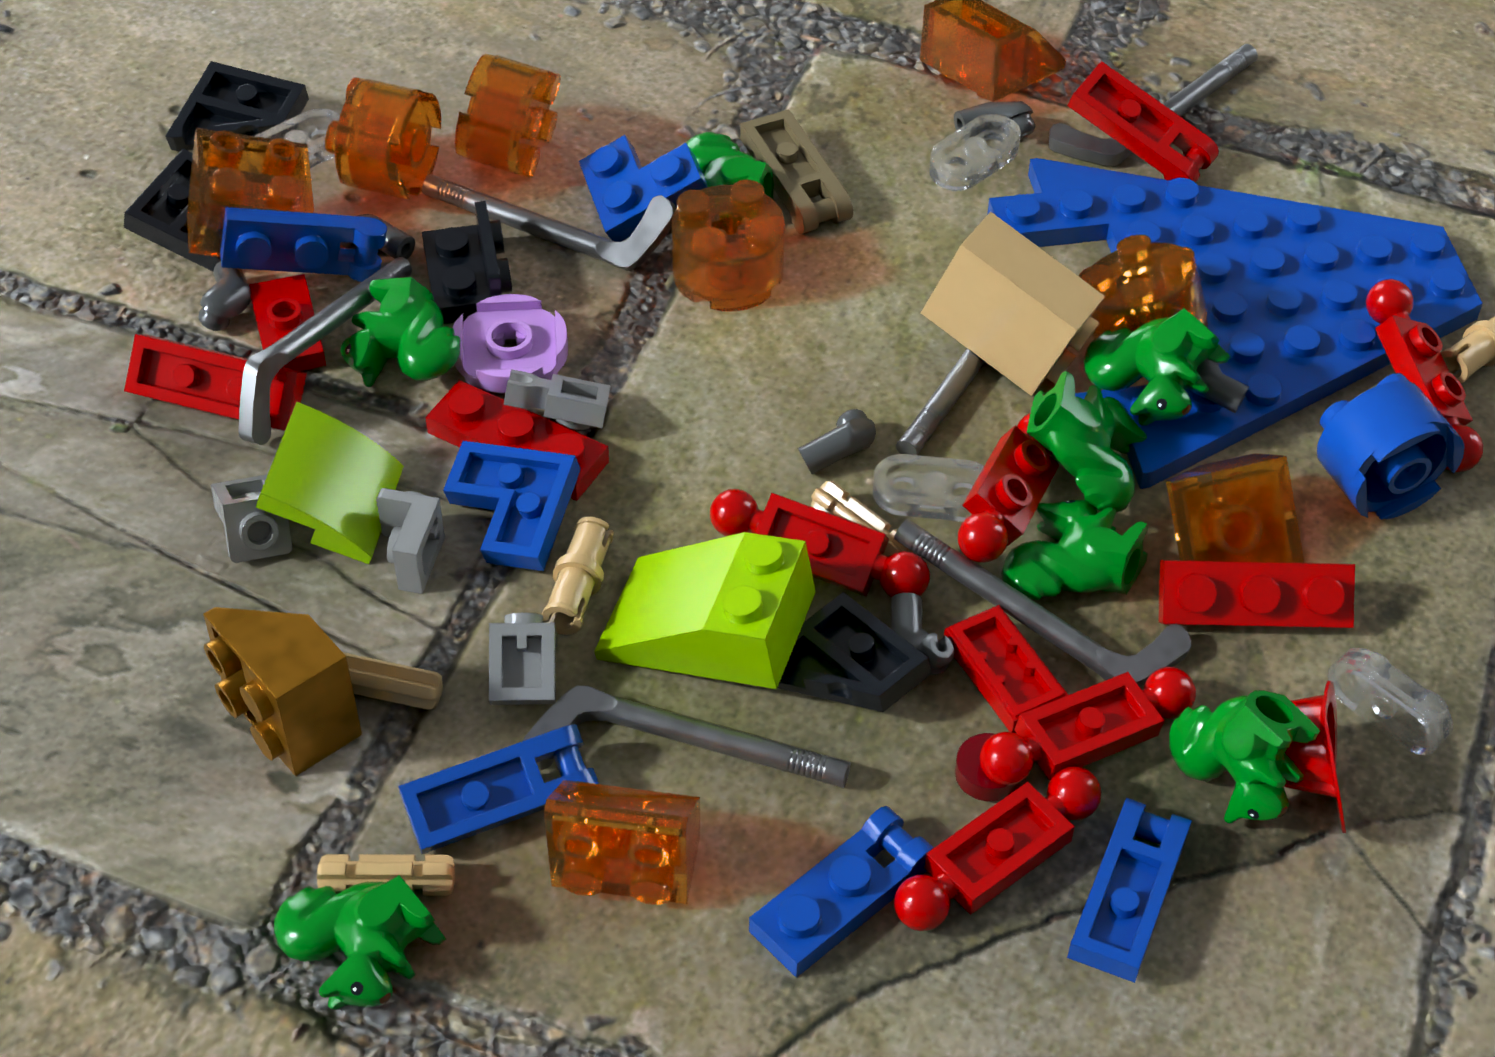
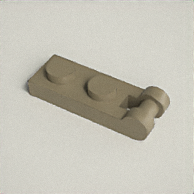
M789 109L740 123V140L751 156L758 161L766 162L772 168L774 190L790 212L793 225L799 234L817 230L821 222L831 220L837 224L850 220L853 217V206L848 192ZM818 195L822 198L815 202H812L810 199Z

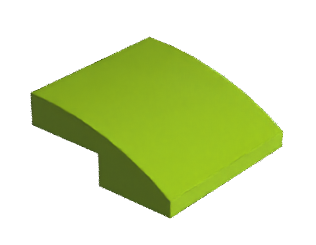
M296 402L262 487L256 508L315 529L311 544L369 564L382 530L376 499L382 488L396 490L404 466L388 451L356 429L317 409Z

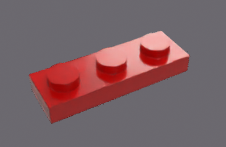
M135 334L124 392L239 419L242 377L245 363L248 359L146 334ZM282 367L273 378L270 386V418L272 428L286 430L296 402L301 403L307 373Z
M458 380L425 417L429 434L459 448L462 441L575 455L581 468L571 495V499L578 501L609 463V449L607 445L524 408L503 405L504 399L461 380Z
M1160 560L1158 623L1354 628L1355 564Z

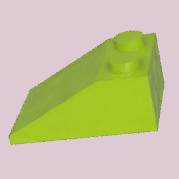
M743 532L638 557L594 650L596 659L777 689L816 593L806 542L803 540Z

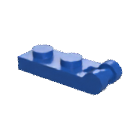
M225 207L220 250L221 267L348 275L353 280L363 282L381 269L382 260L377 253L378 249L385 245L387 226L381 220L371 217ZM340 243H354L356 249L340 248Z
M567 725L400 785L399 793L421 854L563 802L581 799L599 790L601 786L594 768H586L579 748L584 745L577 725ZM554 758L561 777L544 783L537 762Z
M1126 798L1070 943L1067 958L1135 983L1176 866L1186 843L1192 820L1172 814L1169 820L1146 812V804ZM1139 837L1159 844L1160 848L1136 841L1135 839Z
M881 807L868 818L860 831L750 916L749 932L797 978L895 898L897 889L906 879L915 875H924L927 872L924 868L926 853L934 847L921 836L913 838L903 829V819L890 807ZM884 849L895 858L885 868L873 858Z

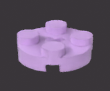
M520 294L492 296L476 303L477 312L468 316L465 321H463V314L455 321L453 325L454 333L461 340L460 355L455 364L456 369L465 377V383L488 393L506 392L511 369L552 380L553 374L558 375V371L567 360L568 338L563 317L556 310L555 317L550 312L543 310L541 300ZM506 339H516L517 346L502 347Z

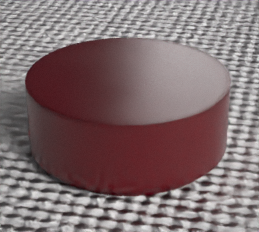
M982 733L968 738L960 746L956 758L955 777L960 788L969 796L981 801H999L1019 787L1020 782L1005 786L996 784L986 777L980 766V751L986 740L994 735V733Z

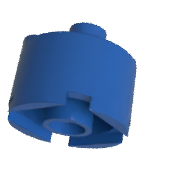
M1394 373L1385 377L1377 386L1363 392L1351 401L1341 400L1332 404L1324 411L1320 418V425L1324 430L1318 441L1317 458L1357 511L1367 518L1368 512H1375L1381 520L1392 519L1421 506L1441 489L1435 480L1446 467L1454 474L1463 459L1464 442L1460 435L1416 384L1409 382L1401 373Z

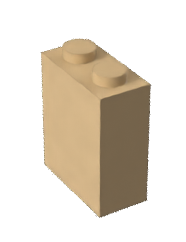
M990 211L961 244L921 314L1032 396L1046 378L1056 384L1061 373L1066 371L1072 364L1076 355L1068 349L1071 346L1079 352L1100 323L1091 316L1105 296Z

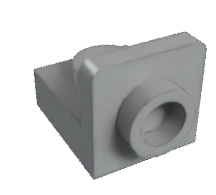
M267 475L211 484L214 508L224 524L228 555L234 563L288 554L292 551L289 520L256 508Z
M382 488L376 501L382 534L389 537L387 560L389 563H394L398 589L423 594L445 539L440 499L425 496L414 491L403 492Z
M512 613L504 616V623H489L490 705L556 703L557 631L555 622L543 623V615L536 613Z

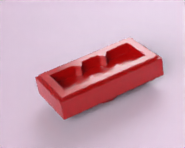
M305 274L249 284L263 350L315 315ZM321 340L283 367L303 371L326 366Z
M1000 605L945 628L944 636L946 635L954 645L955 659L1009 732L1016 733L1014 729L1019 714L1068 695Z

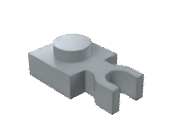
M511 369L503 405L545 410L544 417L556 419L558 424L570 429L585 430L591 426L603 428L611 385L553 374L552 380L531 373Z

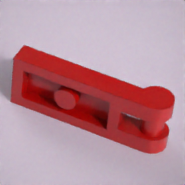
M1102 61L1073 93L1067 105L1164 175V180L1187 178L1196 183L1200 177L1199 170L1207 169L1219 154L1217 144L1209 136ZM1173 144L1183 151V155L1171 146Z

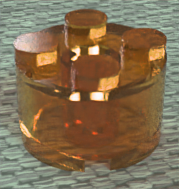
M483 54L472 71L464 93L471 96L467 114L459 112L455 134L456 153L478 163L532 178L540 157V148L537 146L540 140L549 143L556 127L558 113L549 110L557 96L561 75L503 56Z
M352 78L347 86L346 101L339 121L333 120L329 124L325 137L326 151L335 154V164L340 182L349 187L397 198L410 199L408 194L418 196L422 192L425 178L433 173L438 157L439 146L430 145L432 127L441 129L442 117L439 102L433 93L372 79Z
M740 180L733 185H717L701 190H688L678 196L677 208L672 217V266L675 285L684 297L694 302L695 295L710 301V309L740 311L764 303L771 297V289L778 282L779 284L781 283L784 273L785 219L777 203L764 194V187L760 183L753 180Z
M1132 235L1124 238L1117 244V251L1101 258L1079 274L1081 279L1105 296L1091 316L1100 323L1092 334L1094 340L1106 330L1115 331L1126 327L1133 332L1149 321L1172 317L1183 308L1208 328L1206 319L1207 308L1195 254L1188 247H1181L1170 243H1151V239L1146 235Z

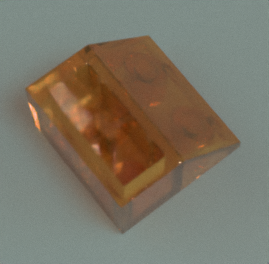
M935 0L924 5L920 61L938 70L943 76L953 79L976 92L983 99L992 102L1003 99L1011 93L1065 69L1066 59L1036 29L982 0Z
M196 128L187 208L189 253L220 257L225 207L314 213L308 144L291 142L286 139H269L236 134L225 130L215 131Z
M563 780L546 799L544 819L551 885L553 887L565 888L571 893L582 896H592L598 893L629 896L642 903L660 905L667 902L688 904L700 840V797Z

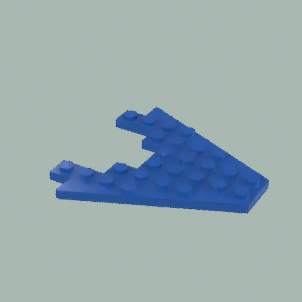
M1040 158L1030 159L1028 176L1034 190L1033 194L989 198L987 215L991 211L1038 247L1107 240L1120 278L1174 272L1190 313L1220 340L1218 344L1231 357L1228 362L1219 364L1222 373L1249 386L1236 413L1186 390L1192 401V408L1188 414L1175 420L1154 421L1147 426L1139 424V415H1132L1130 413L1131 406L1147 385L1132 386L1119 391L1101 390L1103 398L1112 397L1117 399L1126 408L1135 423L1147 435L1145 441L1129 444L1130 451L1127 453L1140 489L1149 488L1391 364L1375 330L1380 323L1371 318L1366 308L1368 292L1376 283L1386 279H1394L1406 284L1411 290L1414 299L1413 309L1409 315L1411 320L1428 324L1437 333L1439 338L1477 320L1483 304L1443 226L1200 186L1187 178L1164 180ZM1087 392L1075 393V397L1084 399Z

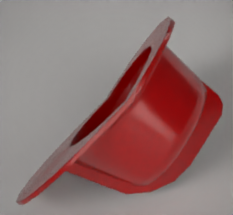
M1327 681L1324 695L1291 700L1319 728L1320 732L1315 740L1308 743L1293 741L1289 748L1286 749L1285 754L1296 764L1304 777L1299 783L1286 780L1284 787L1335 798L1342 833H1346L1336 773V695L1333 682Z

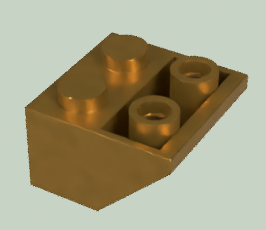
M214 607L203 614L210 641L204 644V650L211 665L221 677V681L215 684L217 695L226 710L234 718L243 714L252 724L250 726L251 734L262 753L269 760L272 761L279 756L296 777L362 735L347 658L309 614Z

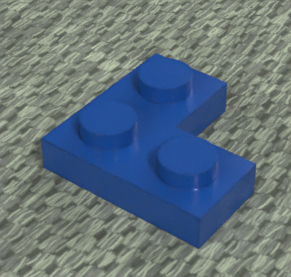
M623 135L579 161L605 233L615 242H621L631 236L653 197L658 195L664 196L674 203L678 210L710 192L696 156L687 143L642 167L635 148L628 138Z
M462 441L443 491L450 504L495 510L480 548L486 563L544 571L581 468L575 455Z

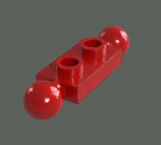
M1382 280L1370 289L1366 298V308L1373 320L1380 323L1375 328L1395 373L1403 374L1409 382L1416 384L1460 435L1464 442V455L1461 464L1455 472L1468 471L1480 461L1483 455V442L1480 435L1474 429L1466 426L1473 420L1464 403L1466 398L1465 390L1460 381L1450 373L1440 352L1442 350V342L1437 333L1428 324L1411 320L1409 315L1413 309L1414 299L1409 287L1398 280Z
M1030 413L1025 415L1017 426L1015 425L1000 438L962 505L972 515L966 518L959 528L958 544L962 553L972 561L986 563L997 559L1002 555L1007 546L1024 534L1059 467V464L1050 457L1053 455L1052 451L1047 450L1027 433Z
M728 489L721 492L711 504L710 519L712 525L724 536L747 532L805 541L814 578L867 597L874 578L880 580L883 590L891 598L899 593H914L921 596L928 588L930 571L925 560L916 553L909 551L897 552L890 557L883 555L889 538L886 534L774 493H771L764 511L758 508L755 499L749 493L740 489Z
M1163 667L1154 671L1147 678L1144 689L1141 690L1129 672H1126L1019 714L1014 729L1016 733L1000 732L992 735L983 744L979 757L981 769L992 782L1010 786L1023 781L1029 775L1033 762L1036 761L1048 779L1051 780L1061 769L1071 766H1086L1158 736L1165 721L1163 718H1178L1187 707L1192 708L1196 698L1195 684L1191 677L1183 670L1175 667Z
M1071 766L1061 769L1051 778L1047 788V797L1039 793L1029 782L1020 786L926 853L924 868L932 876L915 875L906 879L899 886L894 898V907L898 918L904 925L913 930H932L946 919L952 898L970 915L1072 841L1075 826L1069 820L1077 821L1091 816L1100 804L1102 792L1097 778L1087 769Z

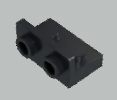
M486 201L474 202L477 225L449 227L422 232L430 289L434 302L441 310L443 324L455 323L462 314L463 321H465L468 316L477 312L476 303L486 298L512 291L508 258L497 259L496 254L505 253L500 220L489 221Z

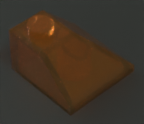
M1253 453L1199 465L1166 481L1180 560L1305 563L1287 456Z

